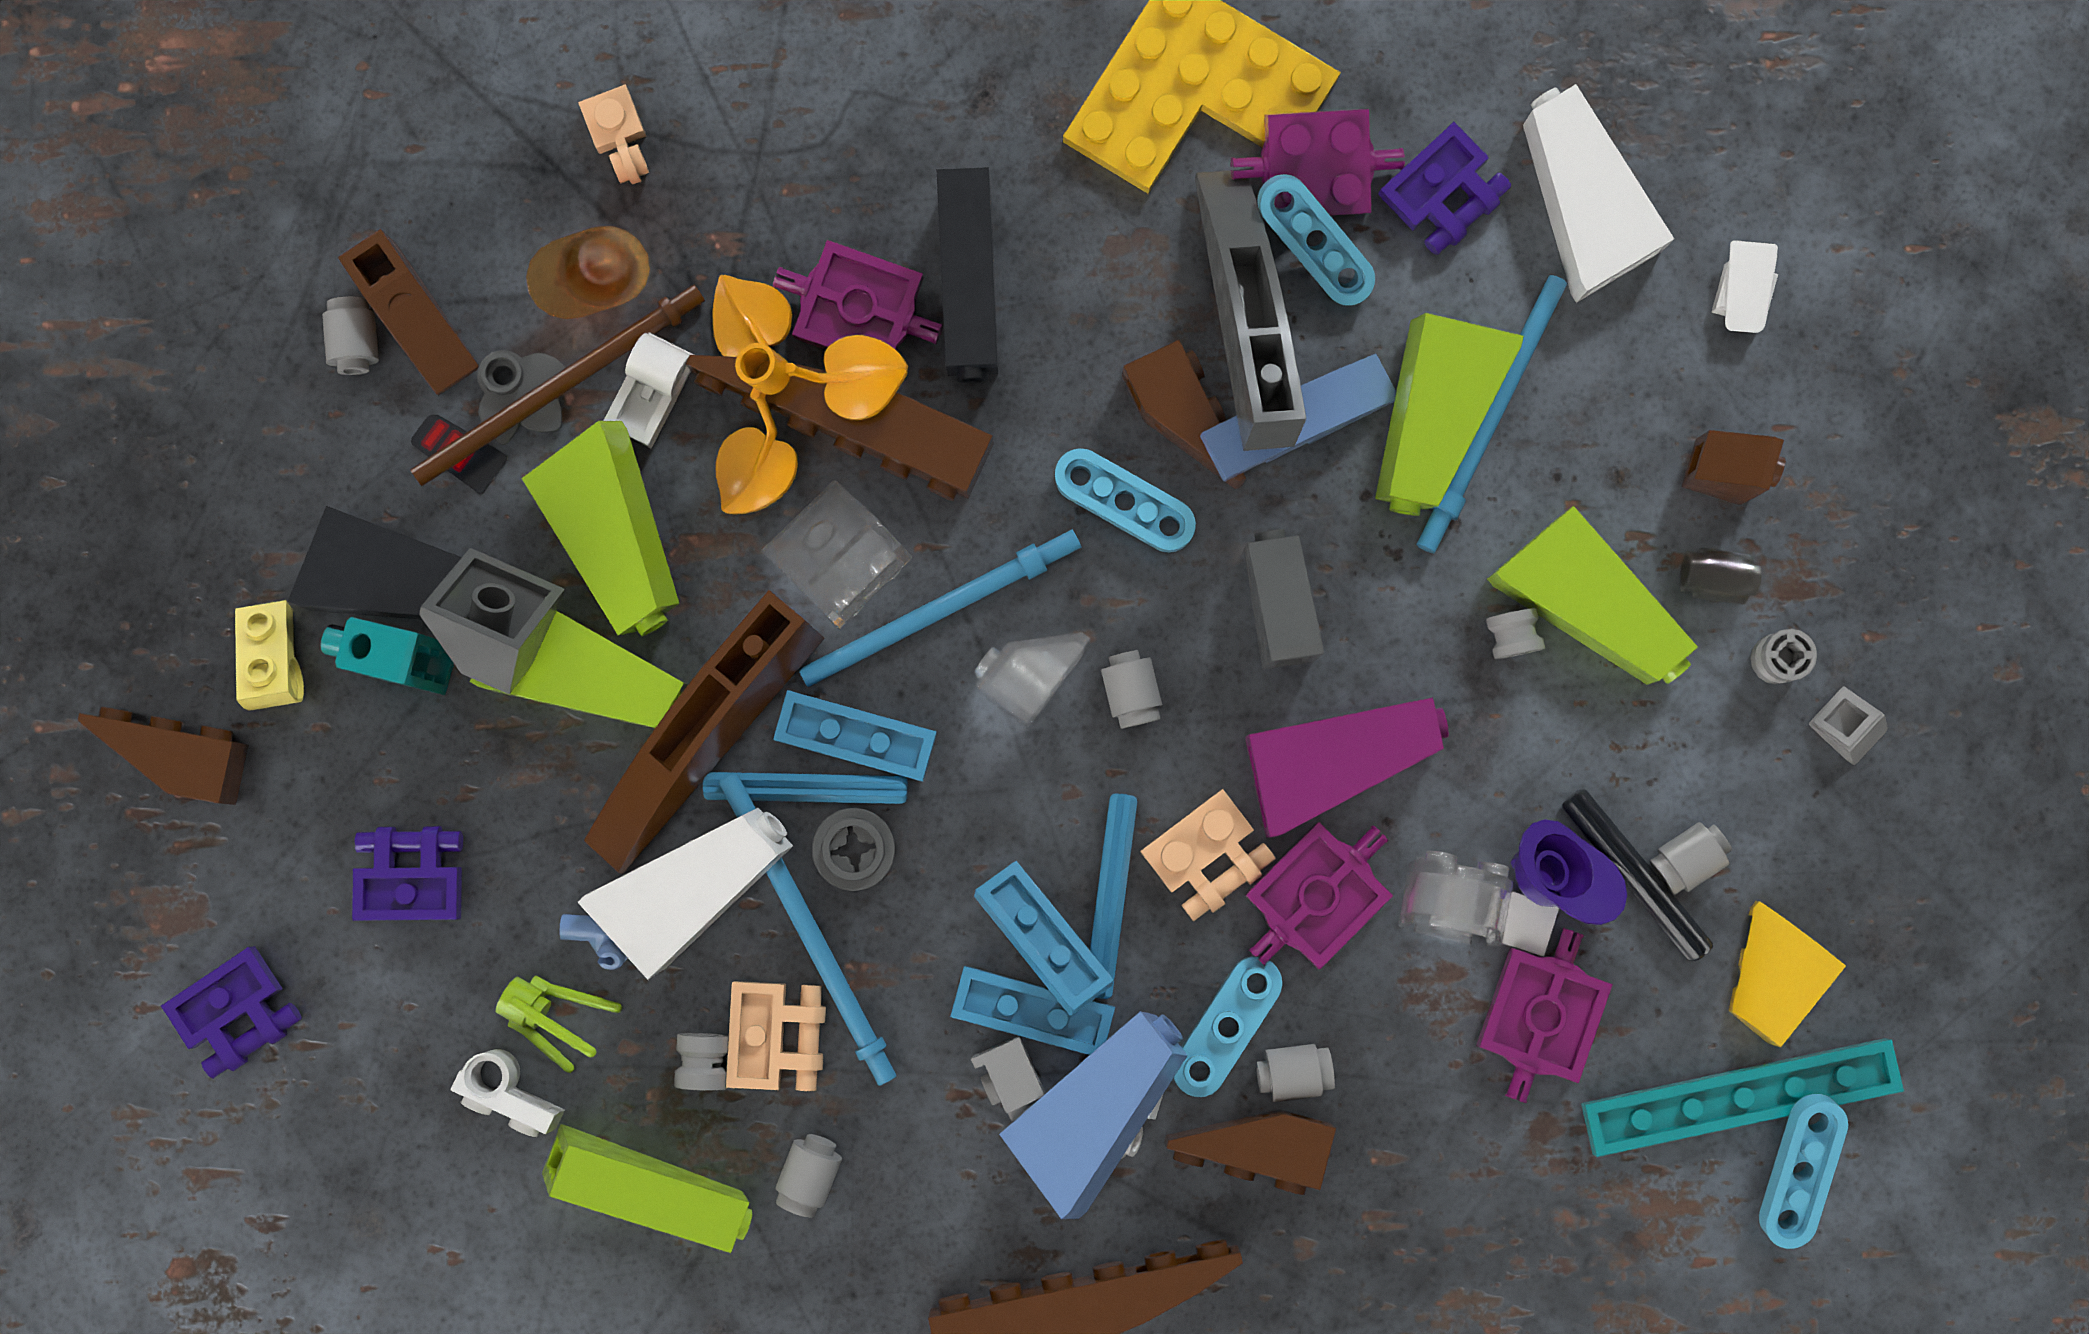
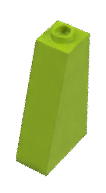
M1424 313L1411 320L1375 499L1391 502L1390 511L1410 516H1420L1421 509L1439 506L1522 346L1524 336L1429 313Z
M598 421L521 479L617 635L639 632L641 636H646L662 627L668 621L664 614L679 604V600L628 430L622 421Z
M1574 506L1561 514L1487 578L1493 587L1528 609L1537 608L1540 617L1646 685L1661 679L1667 684L1675 680L1691 666L1686 657L1698 648Z
M556 611L533 664L510 695L655 729L688 684ZM471 678L470 680L471 683L478 687L507 694Z
M563 1124L559 1126L542 1171L549 1197L729 1253L732 1252L736 1239H744L752 1219V1209L748 1208L750 1202L743 1191Z

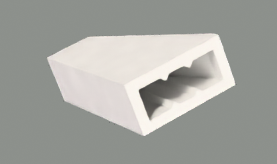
M1575 84L1562 93L1555 87L1535 99L1531 103L1533 110L1523 124V128L1570 293L1577 303L1661 253L1674 240V237Z
M756 808L584 895L578 903L648 980L666 969L785 855L793 845L785 837L787 832L782 823L768 812L763 813L759 808Z

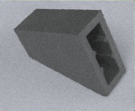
M1284 529L1254 534L1255 542L1247 543L1244 548L1262 670L1313 663L1324 654L1299 535L1286 537Z

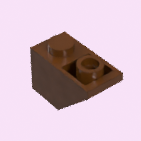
M1709 430L1695 441L1681 487L1742 505L1768 491L1770 486L1776 487L1780 481L1786 463L1785 457L1780 456L1784 440L1772 436Z

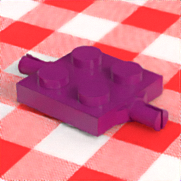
M1369 109L1264 114L1265 143L1261 151V157L1231 158L1230 167H1250V169L1230 171L1232 180L1261 177L1263 184L1277 175H1291L1298 178L1307 187L1329 215L1371 213V182L1374 171L1402 170L1405 166V161H1385V159L1404 158L1405 154L1403 148L1374 150L1370 140ZM1289 192L1279 193L1274 200L1275 207H1287L1291 202V194Z
M829 240L826 241L819 263L809 273L808 277L783 269V267H779L776 272L778 277L775 276L774 288L801 296V311L792 333L793 338L826 350L829 345L843 337L864 335L881 340L895 350H898V347L907 338L908 334L932 342L935 345L939 340V335H941L943 324L915 315V301L924 280L923 273Z
M1316 822L1245 894L1247 899L1264 915L1270 928L1249 949L1250 953L1257 957L1271 944L1258 958L1265 966L1286 944L1299 950L1320 970L1393 897L1374 877L1370 865L1367 863L1389 841L1386 836L1380 834L1367 848V845L1381 832L1372 825L1365 835L1351 847L1338 841L1320 822Z
M1566 928L1562 929L1563 932L1554 957H1536L1514 948L1509 949L1476 1044L1480 1048L1502 1055L1512 1065L1516 1066L1505 1096L1523 1103H1527L1535 1074L1557 1075L1579 1083L1613 985L1587 975L1582 969L1574 965L1584 935Z

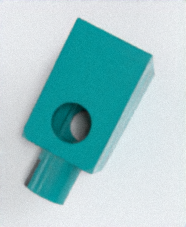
M350 617L346 621L345 627L334 624L329 625L321 639L322 652L336 657V668L441 695L446 694L454 663L435 638Z

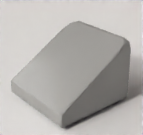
M1844 686L1809 722L1812 729L1853 765H1856L1888 729L1885 714Z

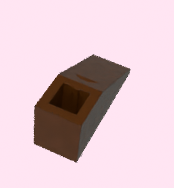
M379 229L338 257L364 298L436 395L439 396L478 370L479 364L406 256L382 229Z
M1177 340L1124 365L1122 377L1143 421L1221 478L1200 436L1202 432L1227 420L1215 395L1207 398L1199 382L1200 379L1205 378V375L1193 350L1185 352L1180 340ZM1241 473L1225 482L1234 489L1243 486L1246 477L1244 473Z
M100 706L98 716L79 713L78 722L167 794L218 804L236 805L249 745L232 742L233 731L201 725L200 735L181 732L183 725L181 721L151 716L149 726L131 722L133 712Z
M1279 1109L1168 1134L1165 1137L1164 1144L1166 1149L1174 1150L1173 1159L1176 1161L1203 1167L1204 1161L1207 1159L1225 1164L1223 1173L1254 1181L1256 1173L1276 1178L1274 1187L1305 1195L1307 1187L1321 1190L1336 1128L1329 1122Z

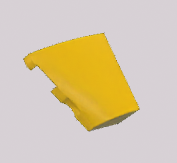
M1755 901L1749 911V916H1752L1746 949L1741 948L1738 963L1741 971L1739 982L1733 988L1728 1011L1765 1042L1782 1047L1846 965L1762 902Z

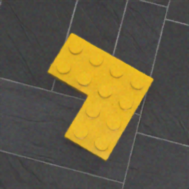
M1149 0L1063 135V143L1149 194L1200 111L1263 148L1265 143L1264 114L1319 111L1338 81L1341 72L1221 0Z

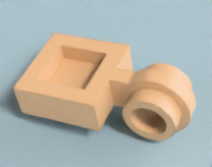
M626 84L578 102L598 153L601 154L617 148L618 152L610 154L609 157L619 182L624 183L630 180L632 185L641 182L640 176L649 173L639 145L636 144L629 147L628 143L646 137Z

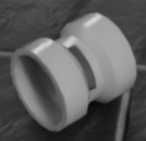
M1786 629L1766 635L1758 640L1752 649L1750 659L1752 669L1759 678L1767 683L1782 684L1802 679L1808 675L1816 665L1817 651L1814 642L1807 634L1800 630Z
M710 1033L677 1034L676 1050L681 1055L682 1065L675 1071L674 1087L688 1090L727 1089V1072L721 1067V1063L723 1062V1056L728 1053L729 1036Z

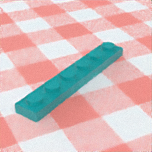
M1883 1038L1583 1102L1581 1106L1592 1155L1599 1157L1786 1117L1790 1115L1791 1109L1796 1102L1811 1094L1826 1095L1838 1105L1903 1092L1904 1088L1892 1039Z

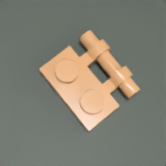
M1223 789L1140 851L1171 893L1187 881L1197 892L1181 905L1193 922L1208 910L1214 913L1224 906L1225 902L1223 899L1245 882H1248L1249 885L1263 876L1260 871L1276 859L1264 843L1248 855L1242 849L1238 842L1254 831V829ZM1225 853L1233 863V866L1210 883L1201 870Z
M732 982L726 1088L779 1090L781 1086V1069L796 1070L795 1090L816 1091L817 1070H823V1054L818 1053L820 1023H825L826 1007L821 1006V985H801L800 1005H785L786 984ZM784 1022H799L798 1052H782Z

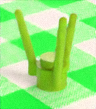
M537 975L534 976L530 983L518 976L515 977L502 993L495 1011L509 1020L508 1027L524 1035L567 1073L574 1071V1065L535 1030L538 1026L588 1057L596 1055L597 1051L594 1047L546 1016L551 1007V1001L546 999L545 996L550 995L614 1013L621 1012V1004L551 984Z

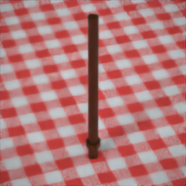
M693 284L670 300L665 296L657 302L658 308L414 466L410 471L419 484L424 486L632 350L644 333L654 335L670 324L674 328L683 322L681 319L683 315L705 302L702 294Z

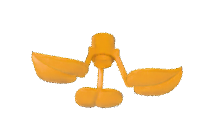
M720 275L713 302L715 342L723 356L737 357L735 363L736 372L741 380L753 387L750 397L756 401L767 429L766 435L753 427L742 428L730 434L722 443L716 459V479L721 496V510L727 514H747L764 509L780 499L792 485L798 467L795 449L788 443L775 440L777 428L765 399L766 394L772 395L782 391L788 384L791 376L816 383H827L824 397L828 407L842 418L863 420L876 415L887 406L905 380L908 373V365L900 353L889 344L864 335L846 336L828 346L824 354V366L827 373H817L798 367L793 363H788L785 358L770 348L783 342L791 328L792 311L786 297L780 291L765 283Z

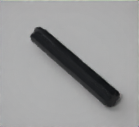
M1580 789L1569 796L1562 804L1565 812L1594 847L1606 855L1618 867L1627 887L1688 960L1695 962L1708 954L1713 948V942L1589 792Z

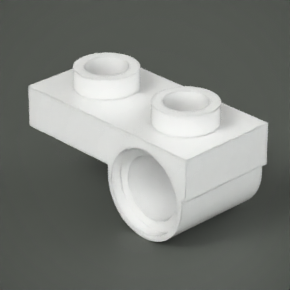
M644 333L631 351L625 369L627 376L604 421H622L628 430L630 439L651 449L691 373L686 362L689 355L694 354L651 333Z
M501 1049L477 1054L469 1059L463 1070L458 1072L450 1089L464 1096L461 1104L484 1115H490L492 1110L511 1118L508 1124L511 1128L532 1137H537L539 1132L547 1134L555 1130L565 1111L556 1105L517 1088L516 1086L520 1079L519 1063L511 1053ZM486 1061L496 1063L502 1071V1081L497 1089L486 1086L481 1079V1068Z

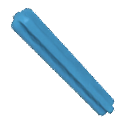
M710 772L703 780L704 798L707 800H727L718 782L734 774V772ZM737 773L752 801L902 804L906 802L908 796V781L903 776Z
M1119 793L1112 794L1109 799L1090 945L1091 953L1113 980L1115 979L1138 802L1137 798L1133 795ZM1114 981L1112 986L1108 988L1105 992H1103L1101 995H1099L1097 998H1111V996L1113 995Z

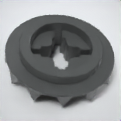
M860 808L839 810L828 816L820 824L814 835L812 844L814 864L820 875L828 883L839 889L858 891L870 888L879 883L893 865L895 841L885 821L868 810ZM849 827L853 828V834H856L859 842L876 844V848L869 849V852L861 854V863L858 864L860 872H856L855 865H852L850 857H841L840 854L832 856V851L839 850L840 847L848 844Z

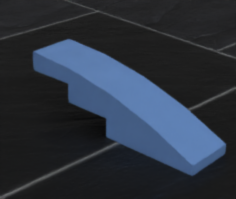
M1377 354L1368 356L1301 385L1307 419L1295 447L1243 451L1237 416L1202 432L1200 437L1223 482L1265 461L1268 463L1306 443L1311 444L1393 403L1396 390Z

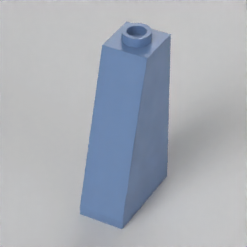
M1142 1011L1137 1013L999 1134L1061 1219H1079L1088 1211L1188 1055L1178 1044L1183 1039L1180 1031L1165 1015L1161 1014L1157 1017L1155 1014Z

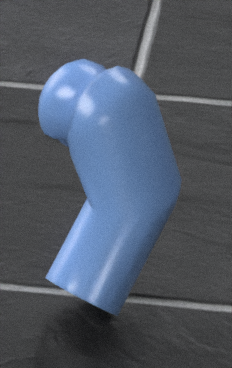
M562 915L560 921L561 940L588 941L599 956L598 964L606 970H616L627 960L628 957L590 916Z

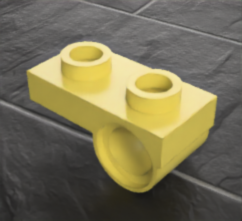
M286 600L236 608V700L244 709L251 711L302 702L304 682L300 666L294 657L293 609Z

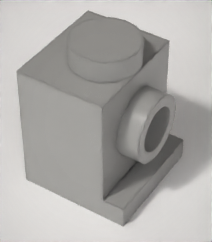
M1017 1035L972 1055L971 1061L974 1068L985 1065L988 1071L987 1074L980 1076L991 1104L995 1105L1001 1102L1011 1121L1020 1117L1037 1102V1099L1045 1095V1090L1021 1036Z

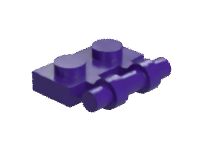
M1453 122L1383 186L1378 195L1412 231L1428 218L1435 225L1436 230L1424 240V243L1433 254L1439 255L1448 245L1455 246L1466 237V229L1482 214L1489 215L1500 205L1499 198L1511 188V183L1499 172L1487 183L1476 173L1487 162L1489 157ZM1461 187L1468 194L1469 199L1452 213L1443 202Z
M424 826L422 831L397 832L395 827H377L375 832H357L355 836V850L357 853H374V868H353L352 921L461 919L462 867H441V856L443 852L462 851V832L443 831L441 826ZM421 852L420 868H395L396 853Z
M255 946L247 947L161 1005L188 1049L196 1048L205 1041H209L215 1053L202 1061L201 1065L206 1074L212 1079L227 1069L235 1071L248 1062V1055L267 1042L274 1045L288 1035V1028L302 1019L300 1012L292 1003H288L276 1012H273L268 1006L266 1000L283 989ZM245 1014H248L255 1026L235 1039L226 1027Z

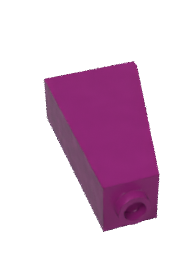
M1432 697L1246 736L1245 741L1266 838L1282 835L1444 749L1442 739L1448 738L1449 731L1443 708H1435Z

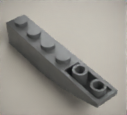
M1231 171L1196 173L1197 195L1243 451L1295 447L1307 418L1280 282L1249 178L1232 180Z

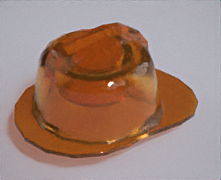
M614 226L589 228L553 240L536 252L529 262L526 274L528 293L537 307L550 316L562 319L585 317L622 305L636 298L646 286L650 272L649 259L641 242L627 230Z

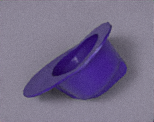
M1544 819L1532 823L1523 832L1519 844V852L1513 856L1510 863L1515 869V879L1519 889L1527 899L1540 906L1558 907L1571 917L1586 924L1603 925L1614 921L1622 913L1627 900L1625 880L1618 867L1606 855L1558 821Z

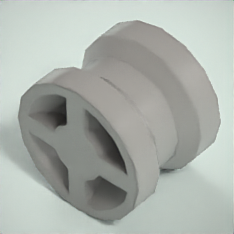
M1537 608L1509 612L1486 619L1487 628L1494 633L1496 644L1492 649L1494 659H1503L1546 649L1544 639L1537 635L1535 624L1539 619Z

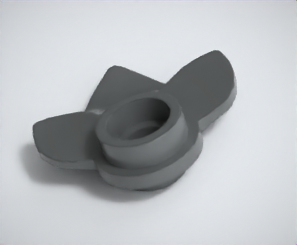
M499 350L487 355L480 363L477 372L479 386L484 392L478 409L481 423L565 368L564 365L555 357L540 352L520 357L514 352ZM503 369H509L513 372V379L507 385L496 383V375ZM558 398L494 440L501 445H506L514 437L520 425L540 433L558 431L562 424V409Z

